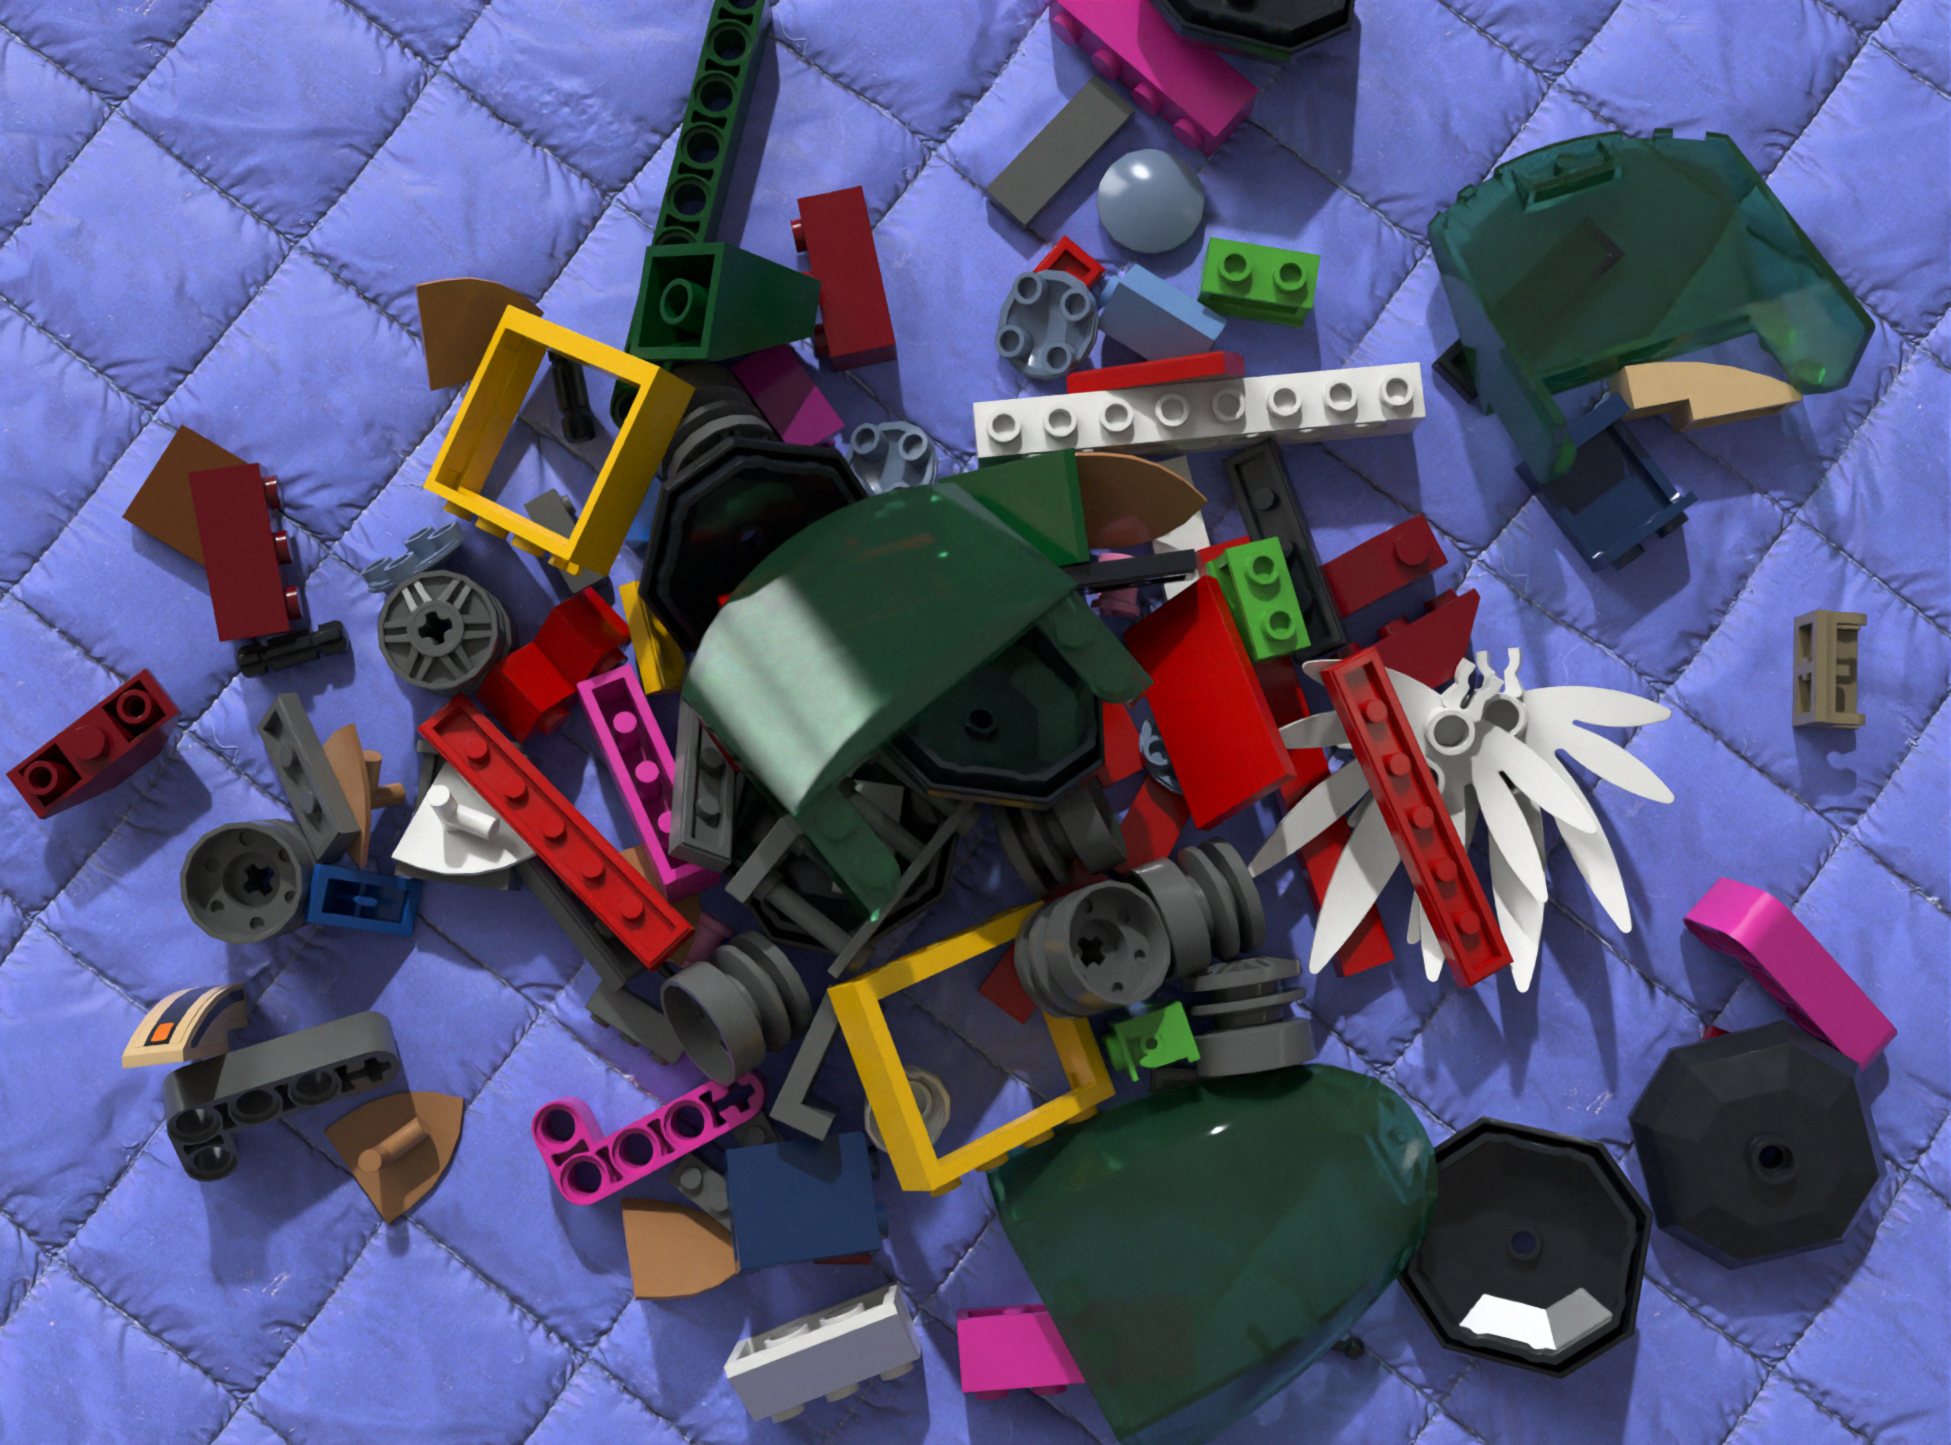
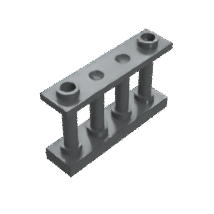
M869 710L724 888L746 907L754 898L760 903H763L765 900L769 901L837 955L838 958L828 969V972L836 979H839L845 970L853 977L856 976L876 950L868 941L954 832L956 831L962 837H965L986 811L976 802L927 796L868 738ZM865 760L872 766L878 762L948 817L927 845L855 789L857 783L851 777ZM828 806L835 811L842 808L911 863V866L891 891H888L818 835L821 829L814 823ZM791 852L798 857L804 853L875 910L854 938L781 881L784 875L777 871V869Z

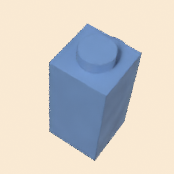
M1136 263L1122 279L1114 274L1097 301V304L1104 307L1099 317L1098 329L1149 361L1211 352L1229 320Z

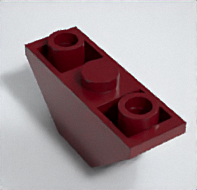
M1451 588L1423 604L1429 614L1410 624L1406 615H1403L1376 630L1380 641L1370 647L1376 646L1384 667L1405 674L1434 689L1454 678L1458 664L1462 658H1465L1480 596L1476 589L1473 588L1458 597L1454 588ZM1355 642L1328 657V660H1342L1362 649L1358 642Z
M144 668L11 769L6 775L37 817L45 820L116 788L159 755L183 713L150 669Z

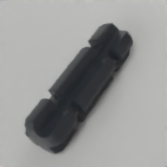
M547 350L549 362H552V366H555L551 369L558 409L565 416L561 419L564 438L571 444L593 440L595 429L593 418L587 413L591 408L583 367L579 363Z
M334 620L318 625L319 631L316 632L312 628H306L267 639L266 646L257 642L240 647L236 657L237 663L243 676L252 679L269 674L268 668L271 667L275 671H280L319 660V654L323 652L327 657L346 652L349 649L350 642L348 632L341 621Z

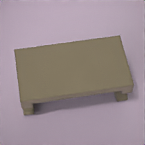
M1817 609L1794 618L1792 727L1857 730L1860 726H1866V715L1857 713L1858 631L1861 630V626H1867V614Z

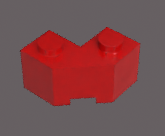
M590 586L555 606L532 642L496 662L475 697L520 744L540 732L545 736H549L567 721L571 714L569 710L579 701L577 683L626 664L628 657L624 652L632 642L628 624Z

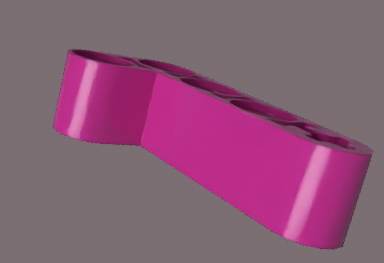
M1720 877L1682 919L1687 929L1704 944L1717 952L1737 959L1802 1031L1858 1062L1861 1074L1865 1072L1898 1034L1892 1023L1782 902L1766 891Z
M754 1068L737 1080L741 1086L750 1083L754 1088L755 1093L748 1098L750 1107H746L742 1101H737L719 1112L714 1102L735 1089V1085L733 1083L730 1086H724L710 1080L606 1137L586 1102L577 1097L565 1096L546 1103L537 1110L532 1119L531 1132L564 1198L575 1205L587 1206L600 1201L748 1121L764 1108L769 1099L770 1088L764 1074ZM707 1091H711L712 1099L706 1094ZM693 1106L703 1114L705 1123L701 1134L688 1135L679 1128L677 1115L681 1107ZM555 1110H565L574 1118L575 1132L571 1139H562L553 1132L551 1117ZM720 1115L726 1120V1122L722 1123L720 1121ZM631 1134H642L652 1142L653 1156L649 1162H637L628 1154L627 1140ZM581 1161L591 1162L599 1168L602 1180L598 1189H586L578 1182L576 1172Z

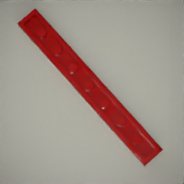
M1249 535L1197 550L1195 557L1200 578L1207 575L1204 566L1206 562L1213 561L1223 554L1225 549L1251 543ZM1290 656L1253 667L1278 729L1311 716ZM1322 747L1286 748L1297 777L1274 791L1283 818L1312 789L1331 775ZM1345 813L1324 831L1295 851L1317 919L1336 864L1351 835ZM1375 902L1352 934L1331 958L1338 978L1347 977L1395 959Z

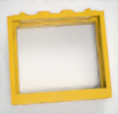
M507 305L423 488L447 499L443 510L471 522L474 514L478 515L475 526L504 540L507 539L510 532L514 533L511 545L542 559L546 550L551 552L548 563L579 578L584 568L607 577L696 388L659 366ZM547 350L639 389L570 539L479 495Z
M1043 900L1006 909L827 989L903 1191H929L931 1197L951 1192L962 1185L961 1175L973 1169L976 1172H983L1004 1164L1009 1160L1007 1151L1020 1144L1023 1148H1027L1051 1139L1055 1135L1052 1127L1064 1121L1067 1124H1073L1094 1116L1098 1113L1096 1104L1116 1094L1087 1017L1077 1020L1056 1018L1042 1010L1071 1091L937 1159L878 1003L879 999L1013 938L1015 939L1024 918L1039 905L1044 904Z

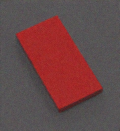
M1208 575L1202 576L1123 632L1124 639L1198 830L1210 831L1297 777L1217 578Z

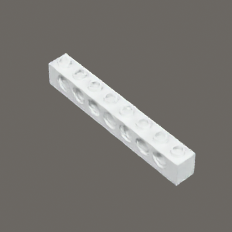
M1420 362L973 403V426L978 469L1074 448L1075 453L1105 452L1145 458L1243 449L1269 437L1277 440L1278 445L1407 434L1412 433L1426 417Z

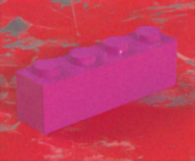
M1050 0L1048 20L1054 33L1064 43L1070 46L1077 44L1091 56L1092 64L1105 78L1112 81L1117 79L1131 91L1134 101L1143 111L1150 115L1157 113L1172 126L1174 135L1185 147L1191 150L1198 148L1209 158L1251 113L1259 89L1213 50L1184 43L1146 0Z
M629 663L577 683L582 712L665 900L672 904L720 884L721 873L668 855L675 761L631 664Z
M1183 1291L957 1310L962 1393L974 1392L975 1398L979 1400L1005 1398L1009 1396V1389L1032 1387V1393L1036 1395H1055L1067 1391L1066 1384L1090 1383V1388L1093 1390H1114L1124 1387V1380L1147 1378V1383L1150 1385L1166 1386L1182 1382V1375L1196 1374L1190 1302Z

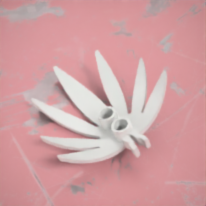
M1519 647L1508 648L1510 662L1504 670L1505 691L1501 693L1499 690L1494 697L1485 701L1481 718L1509 732L1538 754L1563 779L1587 810L1597 826L1595 834L1583 832L1555 816L1554 819L1569 852L1591 890L1623 933H1629L1633 927L1629 903L1610 843L1582 790L1556 757V751L1558 749L1565 750L1587 769L1622 789L1654 801L1671 804L1675 800L1674 794L1646 765L1608 739L1575 726L1574 721L1578 720L1608 727H1635L1668 720L1671 718L1672 712L1670 709L1653 701L1611 689L1586 686H1556L1525 691L1518 676L1523 664L1522 649ZM1476 652L1479 671L1484 675L1483 687L1490 673L1497 677L1499 676L1498 672L1494 671L1491 667L1490 652ZM1465 695L1460 706L1466 703L1470 695ZM1350 743L1336 745L1339 748L1353 749ZM1500 771L1499 775L1514 796L1529 826L1546 882V847L1541 807L1527 797L1509 779L1504 771ZM1467 784L1464 788L1465 851L1467 854L1480 810L1472 784ZM1372 791L1364 797L1348 818L1347 824L1350 827L1356 826L1363 812L1373 799ZM1488 829L1490 869L1501 933L1514 960L1510 964L1516 987L1519 992L1524 993L1530 988L1536 966L1543 929L1545 902H1539L1517 877L1503 857ZM1414 891L1407 933V941L1410 944H1416L1420 941L1419 898L1416 891Z
M1461 659L1454 674L1455 683L1441 695L1423 683L1385 667L1464 849V788L1467 784H1472L1485 823L1503 857L1530 893L1539 902H1546L1548 900L1547 887L1533 836L1518 803L1499 775V772L1504 771L1509 779L1527 797L1563 822L1588 834H1595L1597 826L1569 786L1538 754L1509 732L1481 718L1485 701L1494 697L1505 681L1490 673L1483 687L1473 689L1466 703L1460 706L1470 689L1468 684L1469 675L1476 667L1474 663L1467 659ZM1341 660L1307 661L1303 663L1302 670L1309 677L1325 686L1319 671ZM1336 710L1315 714L1278 729L1287 749L1318 748L1350 743ZM1357 757L1319 783L1281 820L1247 866L1252 878L1304 846L1341 817L1369 791V784ZM1374 797L1353 829L1326 890L1314 932L1308 963L1309 971L1314 975L1321 971L1352 934L1372 907L1401 861L1399 852ZM1419 900V930L1424 970L1427 978L1431 982H1435L1439 978L1445 956Z

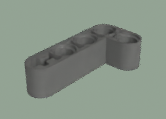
M361 1012L186 1065L172 1071L162 1084L167 1134L187 1175L197 1181L211 1182L221 1180L233 1173L240 1162L236 1132L366 1092L389 1083L397 1076L400 1070V1061L391 1022L385 1015L379 1012Z

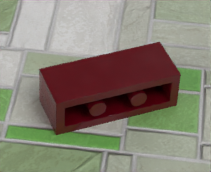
M862 186L797 199L801 218L790 220L797 253L808 251L812 268L810 271L801 273L822 281L818 303L823 323L815 324L814 327L819 358L830 356L834 373L898 360L895 337Z
M259 462L188 472L219 641L232 643L296 632V620L304 618V609L299 587H289L285 565L294 563V556L288 531L278 530L275 509H280L284 506L278 476H268L267 468Z

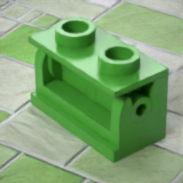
M1210 237L1202 261L1196 301L1219 315L1302 328L1306 315L1313 308L1321 255Z
M1278 536L1225 549L1223 554L1213 561L1204 564L1207 575L1218 580L1253 667L1287 658L1311 646Z
M1166 998L1106 1019L1110 1032L1101 1035V1039L1112 1068L1114 1067L1116 1072L1123 1070L1133 1082L1139 1080L1135 1067L1142 1065L1148 1068H1156L1180 1059H1185L1189 1063L1201 1059L1180 1001Z

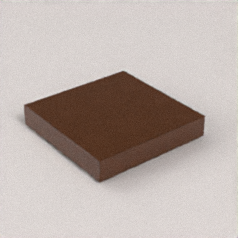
M182 424L122 518L205 567L188 472L248 463Z

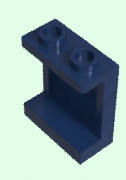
M1618 392L1514 468L1593 573L1610 564L1617 571L1624 568L1645 552L1644 548L1640 545V542L1656 532L1659 538L1662 539L1688 521L1689 518L1684 513V510L1698 500L1692 490L1683 496L1676 491L1622 421L1621 417L1631 409Z
M865 1131L829 1135L823 1141L814 1137L727 1149L725 1151L722 1164L736 1276L760 1273L765 1268L857 1254H862L863 1256L875 1255L882 1249L881 1239H887L889 1234L888 1219L884 1204H875L872 1181L880 1179L879 1158L875 1145L867 1146Z

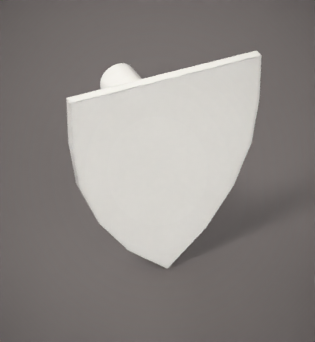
M445 762L391 858L414 868L441 875L475 876L507 869L536 856V854L472 787Z

